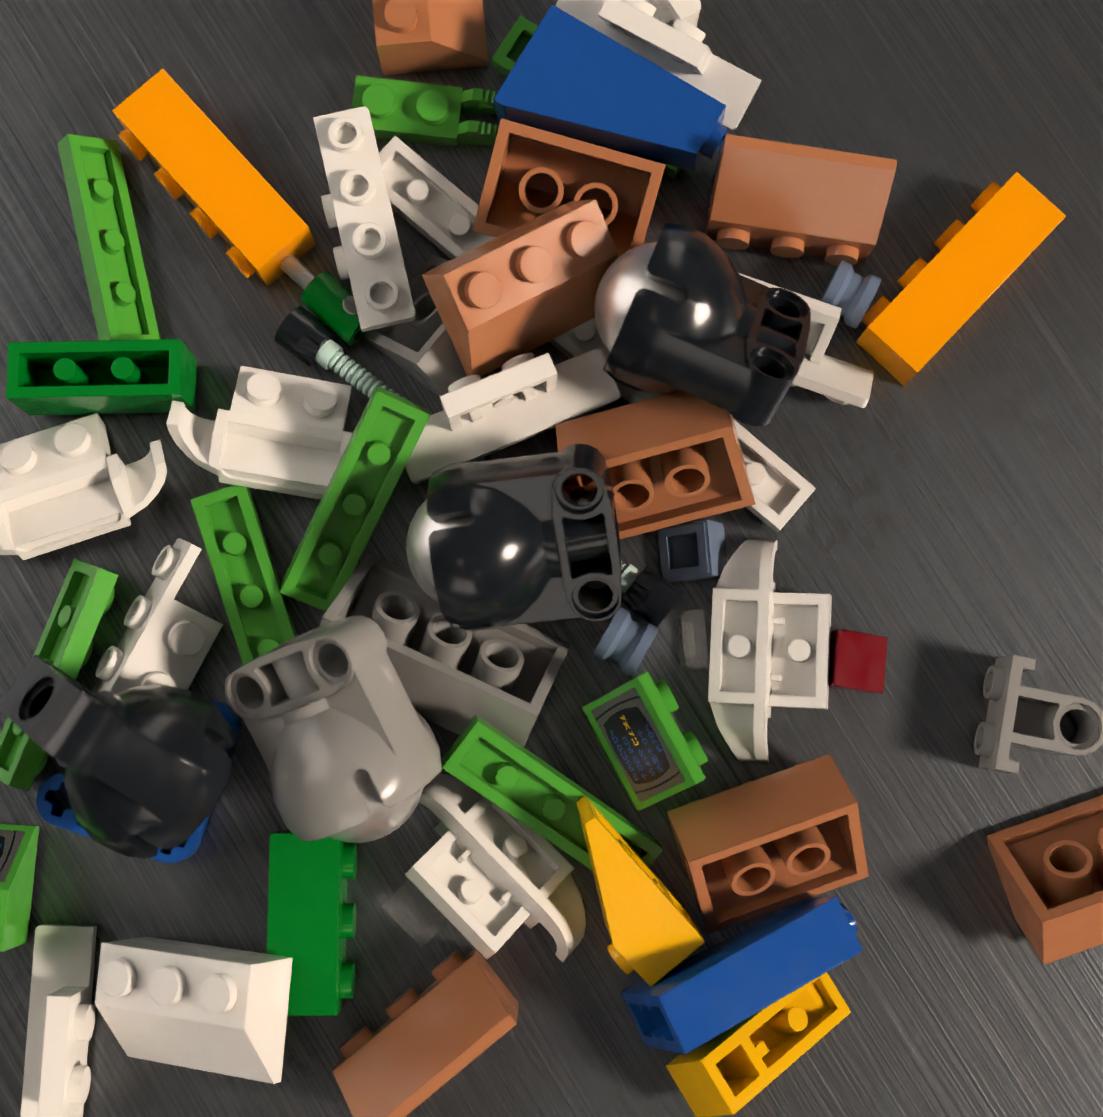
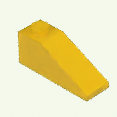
M585 795L576 804L604 922L612 941L607 946V950L624 973L630 975L633 971H636L651 987L704 944L705 940L693 916Z
M826 972L687 1054H679L666 1065V1068L696 1117L734 1115L848 1016L851 1010Z

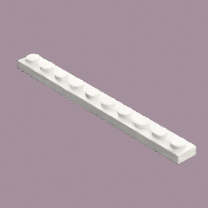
M394 136L379 152L392 210L449 258L454 259L496 238L472 231L479 205L398 137ZM595 317L549 341L569 359L601 347L606 360L610 353L599 335ZM616 382L621 394L619 401L624 405L665 394L637 391ZM734 420L755 500V505L747 506L746 508L774 532L778 533L816 488Z

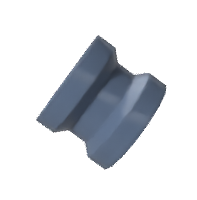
M841 260L820 301L842 308L840 315L843 316L845 324L856 329L868 310L882 279L872 274L863 277L854 272L852 264Z
M619 607L592 655L600 660L612 659L620 665L621 672L632 677L651 646L659 628L650 623L640 625L631 619L629 611Z

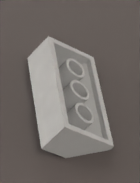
M367 553L323 615L320 626L333 621L359 615L371 618L384 632L387 641V654L414 709L424 719L460 735L477 714L523 747L528 740L570 648V644L526 624L499 626L495 629L479 631L453 628L450 626V622L444 619L439 603L422 590L412 572L370 553Z

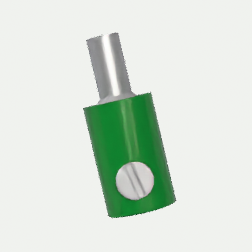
M294 255L286 257L280 269L304 290L300 298L301 303L333 330L346 344L353 346L358 343L367 331H361L353 293L328 271H324L316 276Z

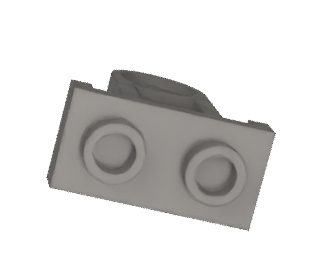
M1014 654L998 657L995 660V666L991 665L988 668L983 684V695L985 699H989L986 722H980L975 734L974 752L980 756L978 768L999 773L1018 774L1020 762L1008 760L1011 746L1052 755H1087L1095 752L1103 744V711L1094 702L1082 697L1020 685L1022 672L1034 671L1036 659ZM1066 712L1070 713L1077 722L1076 736L1070 742L1062 736L1060 731V721Z

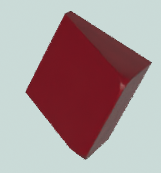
M837 629L832 631L830 639L829 688L883 694L888 638L849 630Z

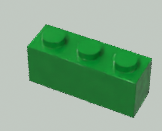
M181 339L8 342L6 399L28 415L169 413L172 400L184 402L185 407L190 412H196L197 358Z
M279 830L270 833L267 954L292 957L287 1016H337L345 1006V999L354 998L356 970L354 962H346V938H355L356 903L347 902V879H355L357 874L358 855L356 843L343 842L331 837L304 842L297 838L290 830Z

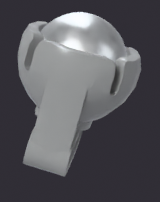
M359 615L322 625L285 641L235 670L227 677L225 695L228 703L243 718L270 771L272 797L285 826L301 841L307 842L331 837L343 842L362 843L387 836L406 822L419 803L423 787L442 771L440 746L429 724L414 709L387 654V641L384 632L371 618Z

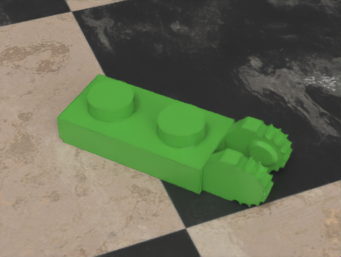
M356 75L352 109L362 106L369 109L375 138L391 140L396 136L401 141L450 147H458V144L491 147L495 144L499 128L492 123H482L480 121L467 120L461 122L462 112L495 115L496 109L493 99L497 94L496 91L480 88H471L464 91L463 87Z

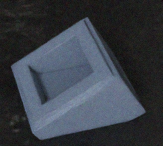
M706 519L657 530L661 577L669 582L720 578L727 564L725 532L721 522Z

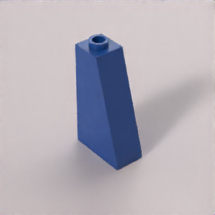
M553 4L493 99L497 118L500 121L501 118L622 153L692 171L696 169L703 156L709 159L715 156L728 132V129L722 126L726 109L725 104Z
M837 896L815 897L680 962L651 987L643 980L620 993L645 1046L687 1054L862 952L863 949L855 935L857 933V924L849 909L839 902Z

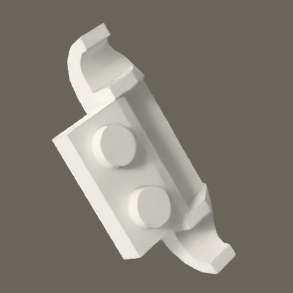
M240 366L230 411L218 409L216 420H208L192 414L185 407L184 402L172 400L166 425L169 434L184 454L198 466L219 476V482L321 500L353 434L344 431L352 386Z
M98 413L0 444V555H19L22 560H26L130 526V517L148 506L158 495L165 482L167 466L161 440L150 442V451L144 458L125 465L117 453L111 455L106 425Z
M746 540L731 556L721 573L716 587L713 588L708 702L711 705L717 727L729 748L740 762L769 764L767 724L768 718H771V707L828 709L832 596L830 594L776 592V584L773 582V570L778 540Z
M438 774L430 783L423 787L419 803L430 809L441 820L434 830L442 838L405 873L406 877L486 960L502 947L523 922L530 929L540 922L554 938L557 945L555 955L563 963L583 939L586 927L582 896L570 874L575 868L543 836L453 775Z

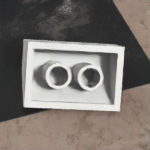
M148 936L101 942L95 1005L128 1057L276 1084L281 1082L292 957Z

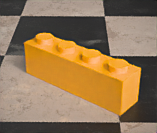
M163 68L112 110L124 128L117 135L123 144L140 162L148 156L157 165L159 170L153 174L154 177L174 200H177L182 195L188 199L195 207L189 215L211 240L217 234H220L231 247L225 252L226 256L245 278L248 279L255 273L268 287L284 273L280 266L286 257L294 255L300 260L316 246L308 225Z
M1018 172L1002 187L993 181L970 205L977 212L966 225L956 219L934 243L941 251L929 263L921 257L918 258L897 281L904 288L892 302L883 295L861 320L867 328L856 343L903 386L922 369L1066 217L1062 211Z

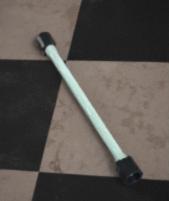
M299 306L292 310L279 326L275 334V342L307 366L311 367L313 364L318 363L326 370H334V373L339 374L341 378H345L346 382H351L353 387H356L358 391H362V394L367 395L369 399L376 385L400 396L399 393H395L394 389H389V386L384 384L382 380H378V377L373 376L371 372H367L366 368H361V365L356 363L354 359H350V356L345 355L343 348L334 342L337 339V334L303 307ZM482 457L474 461H485V458ZM621 560L622 593L625 594L621 602L645 621L658 627L683 592L648 566L641 572L632 564L628 566L624 563L622 565Z

